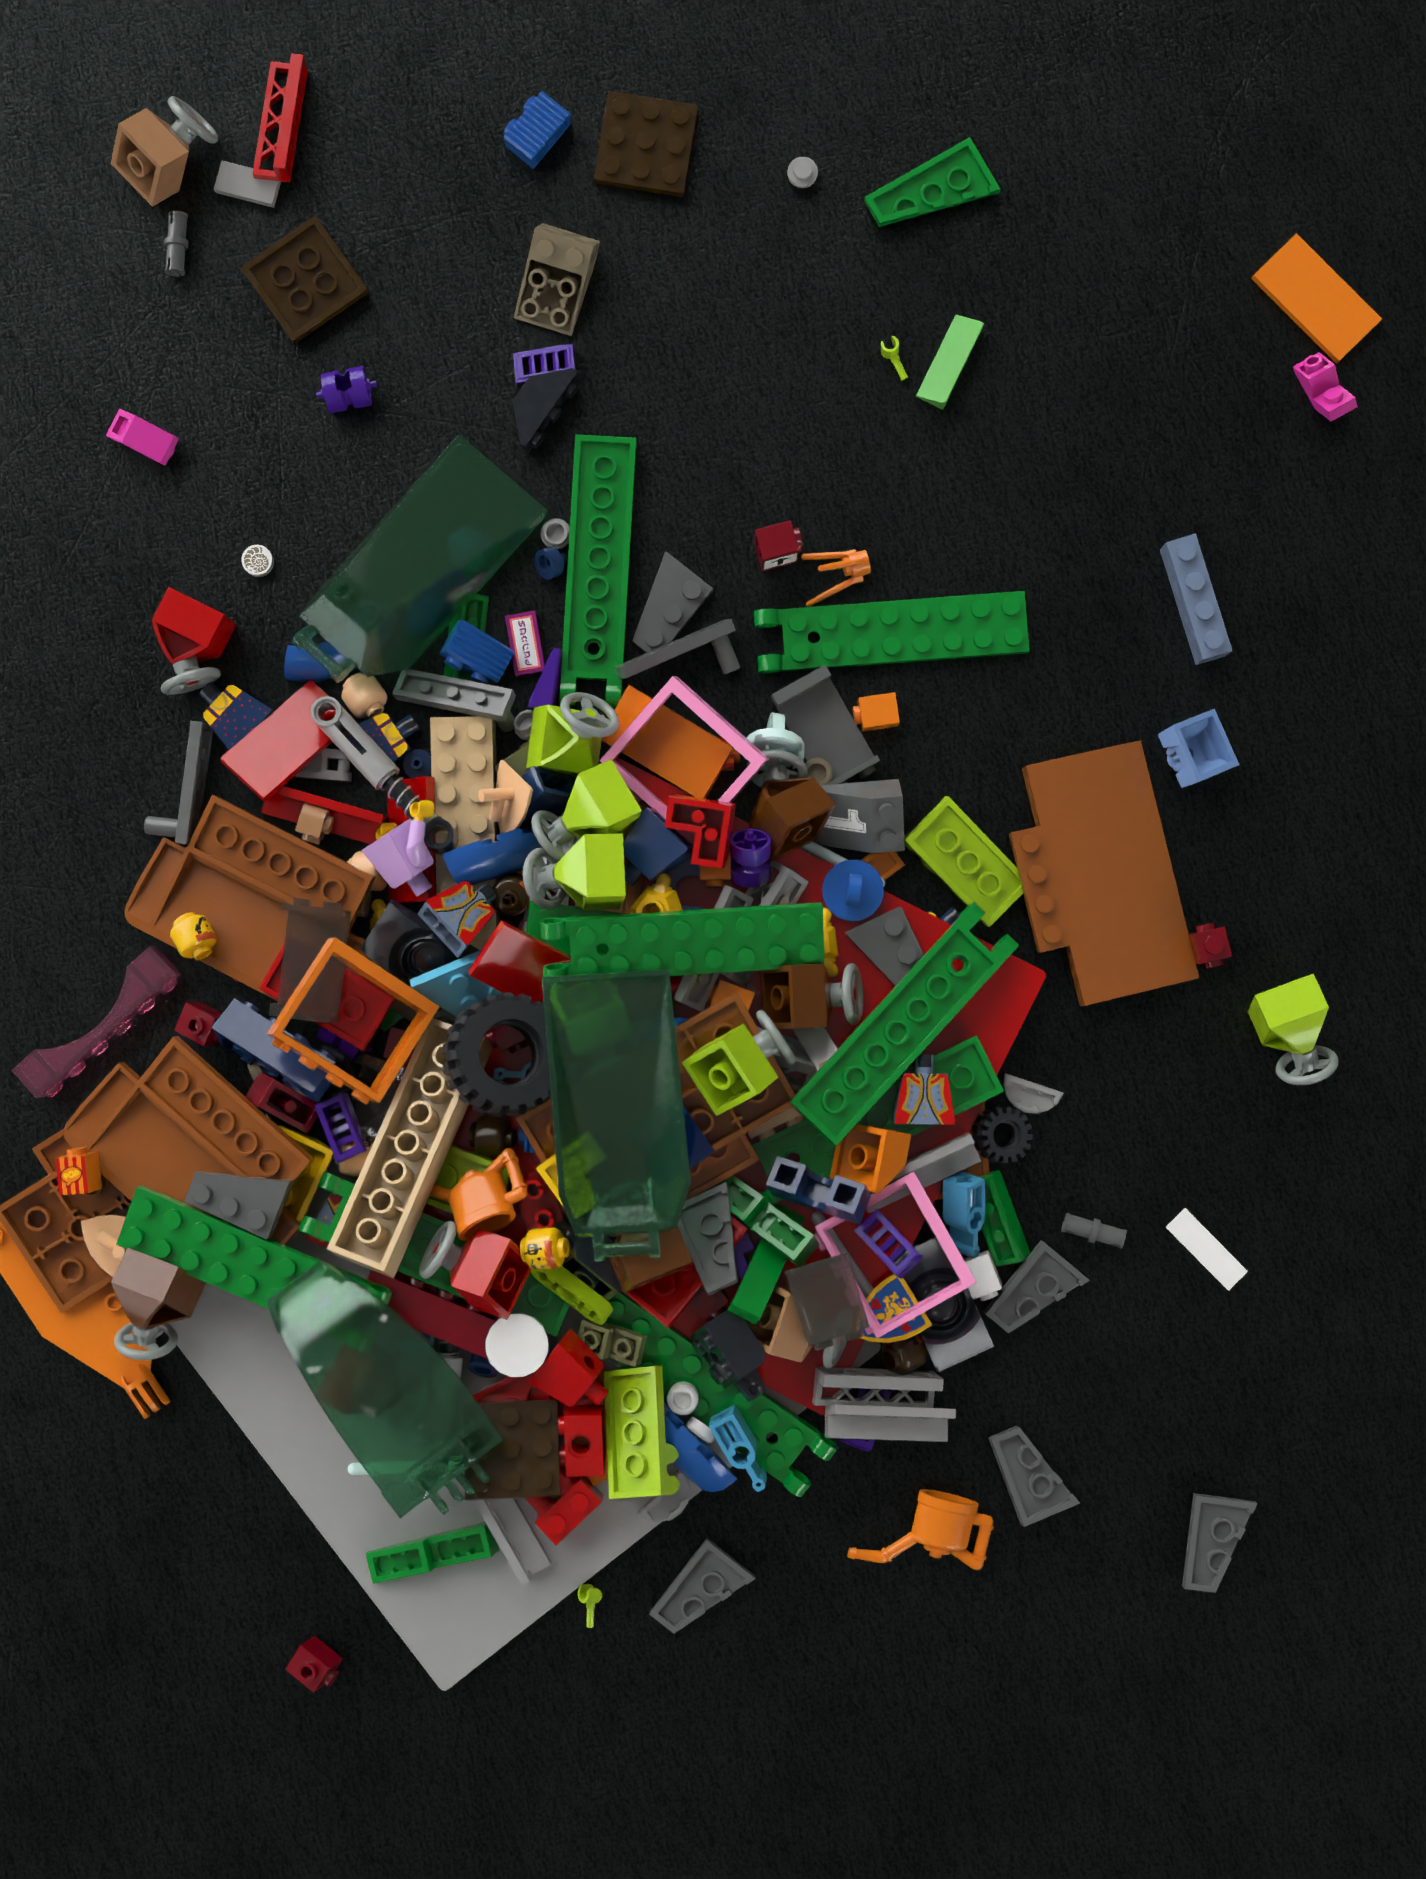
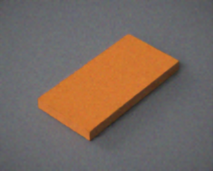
M1297 233L1251 278L1336 364L1382 320Z
M628 685L615 708L619 718V727L614 734L602 737L601 740L613 746L653 698ZM662 705L622 753L694 797L706 799L732 754L734 747L665 705Z

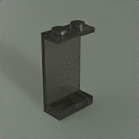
M293 898V904L282 903V909L289 910L278 1003H270L269 1016H279L328 938L336 937L348 945L352 911L342 910V903L324 901L323 907L312 906V900ZM333 956L330 957L291 1019L322 1023L339 1022L345 972L344 963Z

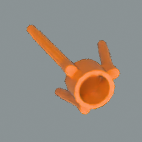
M853 549L845 552L802 554L801 558L803 560L841 559L839 562L820 565L818 570L826 571L843 568L845 576L851 575V578L807 601L806 606L811 607L853 584L863 582V575L871 573L870 561L866 550L856 552Z

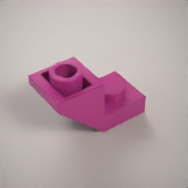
M1320 352L1307 357L1304 361L1293 366L1294 373L1314 408L1329 421H1333L1357 408L1356 397L1339 385L1335 364Z
M122 409L118 410L106 434L107 437L130 447L162 465H166L168 459L173 455L179 440L176 436Z

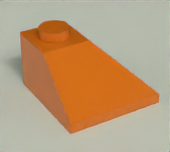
M856 1124L835 1147L830 1179L834 1180L835 1176L838 1175L865 1184L869 1192L880 1194L906 1166L911 1134Z

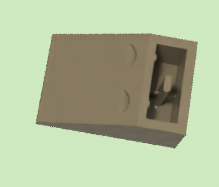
M544 223L537 226L534 230L514 318L572 336L593 272L600 241Z

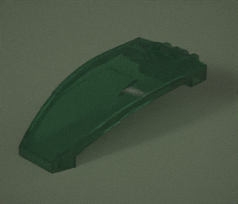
M319 1260L266 1301L277 1333L280 1332L315 1398L339 1435L381 1490V1494L399 1518H402L428 1498L445 1515L449 1512L448 1505L437 1491L445 1486L454 1500L459 1503L462 1502L464 1496L452 1481L456 1478L469 1495L474 1493L473 1484L463 1474V1471L470 1466L481 1481L487 1483L490 1480L489 1475L478 1462V1459L503 1440L502 1433L443 1357L412 1325L389 1305L355 1280L322 1260Z

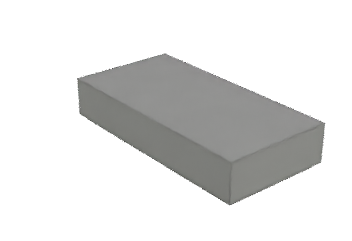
M221 161L214 191L218 194L274 208L281 182L256 179L253 177V168Z

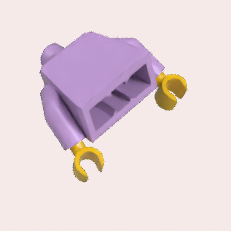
M430 800L414 802L410 806V814L412 817H415L414 820L410 818L398 827L396 823H382L381 828L375 834L377 840L361 850L391 888L395 889L407 882L416 896L421 895L432 887L422 872L434 863L424 842L426 823L423 822V818H431L434 814V803Z

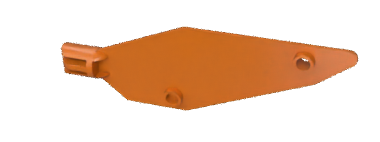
M0 1222V1273L41 1336L123 1387L144 1419L151 1415L136 1389L153 1412L161 1409L159 1401L146 1382L150 1384L164 1405L171 1402L151 1372L152 1360L130 1359L119 1353L115 1347L114 1339L117 1332L125 1325L131 1323L122 1308L111 1282L61 1314ZM125 1344L134 1350L147 1351L145 1347H141L138 1344Z

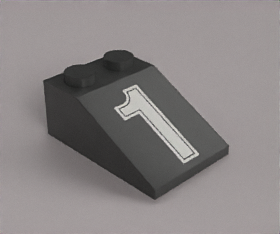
M899 779L821 785L836 806L817 840L814 841L815 843L822 846L869 853L905 851L903 795Z

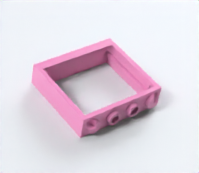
M677 676L671 677L600 760L603 763L612 759L635 800L638 802L644 800L651 809H656L665 819L667 806L615 759L672 693L750 762V765L718 801L731 803L769 760L764 753ZM676 829L690 843H694L695 832Z
M914 1171L886 1186L880 1194H872L867 1208L907 1186L959 1280L884 1323L880 1324L828 1232L829 1229L845 1220L833 1216L815 1226L817 1233L814 1236L819 1242L818 1247L821 1252L826 1249L828 1250L833 1259L828 1263L836 1279L843 1277L848 1286L844 1290L848 1301L852 1307L856 1305L860 1307L864 1315L859 1318L862 1326L868 1335L874 1333L876 1338L883 1336L977 1283Z

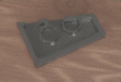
M665 551L632 642L645 653L673 642L713 592V588Z
M901 906L845 932L849 939L860 948L894 986L899 983L924 955Z
M199 1171L194 1174L184 1202L267 1240L272 1238L294 1180L267 1179L266 1177L236 1176L235 1174Z
M724 1182L669 1208L709 1296L738 1283L729 1189L727 1182Z
M1041 1240L998 1292V1295L984 1309L983 1313L1007 1333H1010L1038 1315L1040 1310L1052 1302H1058L1067 1296L1066 1293L1079 1285H1084L1090 1280Z
M1193 1493L1182 1583L1184 1589L1216 1593L1231 1561L1234 1548L1244 1534V1527L1250 1514H1253L1257 1506L1255 1501Z
M706 1538L651 1609L649 1615L674 1634L703 1615L706 1610L721 1600L724 1601L745 1584L747 1585L755 1580L756 1576Z

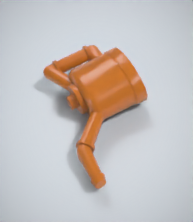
M505 1149L484 1172L476 1170L467 1171L460 1178L459 1183L451 1190L434 1184L430 1196L450 1203L460 1240L468 1241L478 1229L495 1233L514 1220L516 1214L512 1204L527 1196L528 1186L524 1182L518 1164L519 1159L513 1149ZM505 1167L512 1184V1191L508 1193L500 1174Z
M921 1489L918 1495V1505L911 1532L888 1547H883L881 1551L857 1549L856 1547L849 1548L847 1557L853 1560L860 1559L875 1563H886L888 1561L891 1562V1559L916 1543L924 1545L923 1548L930 1551L929 1555L931 1557L941 1558L942 1555H950L951 1553L973 1570H980L983 1567L984 1560L987 1558L985 1555L991 1530L994 1528L993 1518L989 1515L977 1513L979 1503L946 1492ZM972 1525L979 1526L974 1551L971 1553L966 1548Z

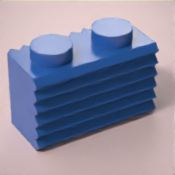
M543 91L538 96H532L528 99L523 107L524 113L518 120L513 119L508 123L503 137L507 149L511 150L512 153L532 169L537 166L572 123L570 113Z
M462 619L455 623L439 654L446 658L444 662L451 668L459 671L465 669L467 672H470L472 674L470 678L473 681L493 685L500 681L515 651Z

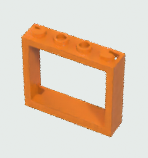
M336 937L328 938L267 1035L274 1039L271 1044L287 1054L289 1050H292L301 1056L298 1061L313 1071L318 1067L326 1072L325 1079L340 1088L344 1084L354 1090L351 1095L364 1104H368L369 1101L380 1103L440 1006ZM331 956L417 1012L371 1087H368L283 1032Z

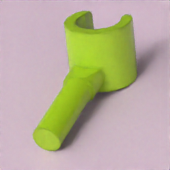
M891 336L894 348H885L883 341H881V354L884 358L891 360L901 381H903L908 376L898 355L899 341L895 336Z
M582 1584L578 1589V1599L581 1603H586V1627L592 1628L594 1627L595 1603L600 1602L602 1593L598 1588H594L592 1584Z

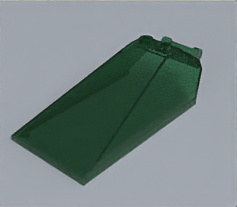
M459 434L315 593L299 615L307 625L294 635L291 642L298 649L303 648L330 672L329 676L336 683L341 682L355 666L367 677L401 670L407 671L457 616L459 610L465 604L467 605L547 516L548 510ZM319 633L346 658L338 664L311 639Z
M669 969L542 977L558 1194L573 1232L580 1238H593L594 1262L604 1261L605 1257L649 1254L650 1257H660L659 1232L670 1231L677 1227L691 1184ZM648 1233V1241L604 1244L603 1236Z

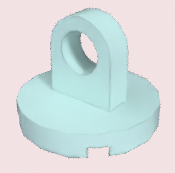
M772 712L767 728L759 729L747 737L760 751L771 749L783 750L798 756L802 761L804 760L805 744L800 736L792 731L785 730L784 714ZM779 759L780 764L785 767L793 765L790 762ZM769 761L760 770L767 771L770 766Z

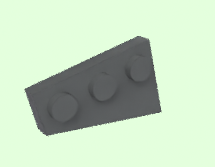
M1014 1426L988 1437L1019 1522L1023 1527L1080 1504L1076 1497L1062 1483L1063 1481L1042 1458L1040 1452L1020 1427Z

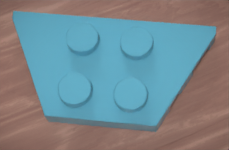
M482 950L410 979L411 987L456 1017L462 1011H465L468 1006L488 996L502 994V992L471 977L468 973V970Z

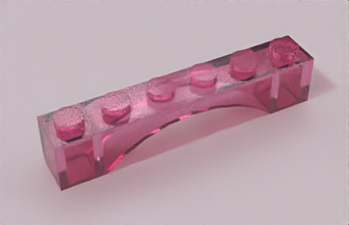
M149 946L127 966L125 981L119 998L110 1013L96 1028L84 1037L67 1045L32 1051L11 1071L35 1098L46 1096L51 1098L62 1089L63 1085L61 1082L69 1075L71 1077L76 1076L86 1067L84 1061L92 1054L95 1057L98 1056L109 1046L107 1041L114 1034L120 1036L132 1025L130 1020L138 1013L143 1015L155 1005L153 1002L154 998L161 992L163 995L170 992L178 984L176 979L181 973L158 947Z

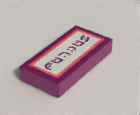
M530 611L505 616L510 648L515 651L512 656L515 676L520 677L542 673L545 663L536 612Z

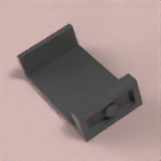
M823 665L773 693L771 700L779 714L785 715V724L788 730L794 732L803 740L805 744V760L822 758L831 765L832 778L825 785L848 783L850 779L856 776L864 779L877 771L874 766L880 760L877 755H873L833 685L826 665Z

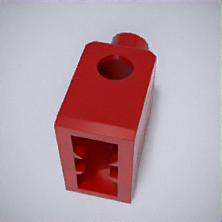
M571 1329L566 1332L545 1358L544 1363L528 1381L531 1385L569 1407H573L582 1395H585L598 1406L609 1392L608 1389L595 1380L604 1367L603 1362Z

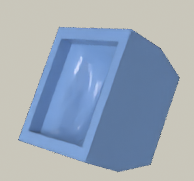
M1215 709L1174 724L1158 734L1163 748H1167L1168 764L1174 771L1178 772L1176 777L1181 788L1239 765Z

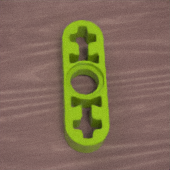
M562 1265L557 1269H531L532 1275L539 1282L593 1323L603 1325L613 1312V1307L605 1298Z

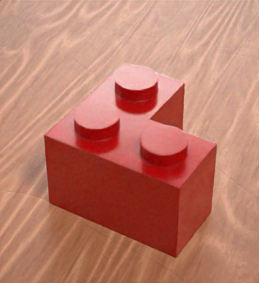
M673 794L668 799L664 827L695 832L691 864L722 869L727 866L736 804Z

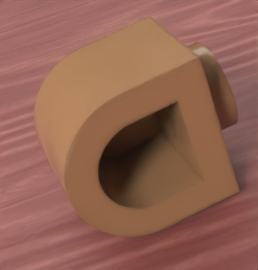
M305 803L295 831L303 834L302 840L319 845L320 841L324 839V835L330 834L334 817L330 816V809Z

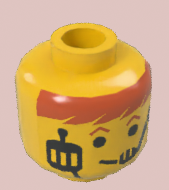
M194 912L178 917L173 922V928L170 932V937L180 955L184 958H195V960H201L212 953L211 948L217 940V936L207 918Z
M554 1227L532 1229L528 1231L520 1243L521 1258L533 1270L557 1269L561 1267L565 1257H568L570 1252L568 1239L564 1238L561 1231Z

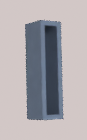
M1196 534L1166 542L1160 549V553L1195 665L1225 657L1232 652V647Z

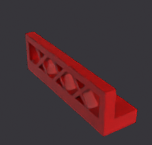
M291 53L290 64L273 61L270 63L253 168V177L256 179L290 183L308 74L304 55ZM277 72L288 73L286 86L282 89L276 83ZM283 98L282 114L277 117L271 110L272 105ZM278 126L277 143L272 145L267 139V133ZM274 154V171L263 170V161Z
M282 786L264 802L261 811L265 815L298 823L302 807L305 803L330 809V816L334 817L330 833L367 844L375 842L377 840L375 836L376 831L381 828L382 823H388V817L383 814Z

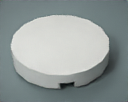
M525 1313L510 1314L508 1320L499 1318L490 1328L486 1338V1354L490 1364L498 1372L510 1377H524L535 1372L544 1363L549 1350L548 1336L544 1326L535 1317Z

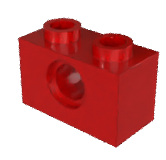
M566 1406L564 1416H559L558 1419L559 1436H564L565 1446L560 1447V1466H566V1477L604 1476L606 1466L604 1406ZM584 1436L589 1440V1443L579 1445L574 1441V1438Z

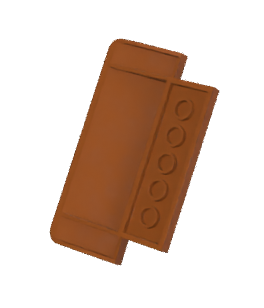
M212 795L187 847L175 843L174 840L168 837H163L126 904L125 918L132 926L176 948L170 937L173 922L181 915L189 912L204 915L214 930L217 940L211 948L212 953L199 961L278 1001L258 988L288 935L297 937L318 951L322 949L328 938L336 937L372 961L360 950L365 939L350 930L376 877L216 795ZM333 956L330 957V958H332L333 960H335V961L339 962L340 964L344 965L345 967L349 968L350 970L354 971L353 969H351L350 967H348L347 965H345L344 963H342V962L339 961L338 959L334 958Z
M179 1036L172 1037L142 1077L125 1062L118 1063L80 1105L64 1127L65 1140L71 1147H86V1152H99L101 1174L130 1201L133 1199L136 1188L143 1185L186 1203L184 1200L194 1174L199 1171L235 1174L236 1176L266 1177L267 1179L294 1180L292 1188L314 1161L312 1156ZM284 1207L270 1239L287 1245L299 1232L300 1222Z

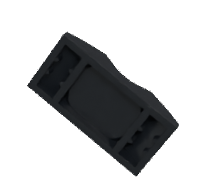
M392 899L360 948L371 960L388 973L409 980L479 951L476 947L469 945L462 955L457 958L417 913Z
M935 1236L913 1246L923 1258L903 1278L918 1302L959 1280ZM907 1250L895 1262L897 1266L910 1254ZM968 1288L925 1311L932 1326L922 1331L920 1335L937 1372L994 1347Z

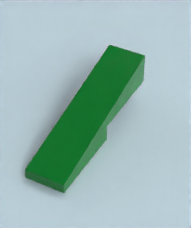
M732 1175L709 1188L712 1189L727 1182L731 1215L798 1268L802 1267L819 1246V1242L812 1233L768 1203L761 1194L736 1176Z
M777 1203L775 1208L802 1226L805 1219L804 1216ZM761 1238L728 1308V1311L755 1325L761 1319L787 1260L786 1257Z
M481 1522L371 1550L366 1553V1558L374 1584L428 1573L435 1568L492 1557L499 1551V1547L486 1522Z

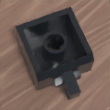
M562 1220L557 1223L554 1228L561 1231L563 1237L568 1239L570 1245L569 1256L565 1257L562 1266L607 1301L620 1293L622 1289L609 1258L615 1244L610 1239V1236L592 1224L581 1232Z
M726 1310L691 1335L693 1340L692 1347L700 1358L704 1357L710 1366L709 1373L715 1383L721 1384L724 1389L733 1384L748 1402L766 1391L757 1371V1367L764 1363L766 1352L745 1319Z

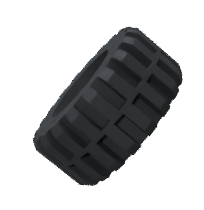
M502 993L496 996H488L468 1006L465 1011H462L455 1018L456 1022L449 1027L446 1033L448 1041L443 1044L442 1054L446 1055V1062L442 1064L444 1073L449 1072L451 1080L447 1082L452 1090L457 1089L460 1095L458 1098L464 1104L470 1103L473 1105V1110L480 1113L488 1112L490 1116H513L536 1109L537 1106L551 1099L550 1095L553 1092L558 1091L562 1085L560 1078L566 1075L569 1065L564 1064V1060L570 1056L569 1047H564L562 1039L567 1038L565 1030H559L555 1024L559 1019L554 1013L548 1014L545 1011L546 1005L540 1001L534 1003L531 1001L530 996L524 994L514 996L513 993ZM501 1025L513 1027L528 1041L532 1054L531 1067L527 1076L516 1084L503 1085L495 1082L486 1074L479 1058L480 1042L483 1035L493 1027Z

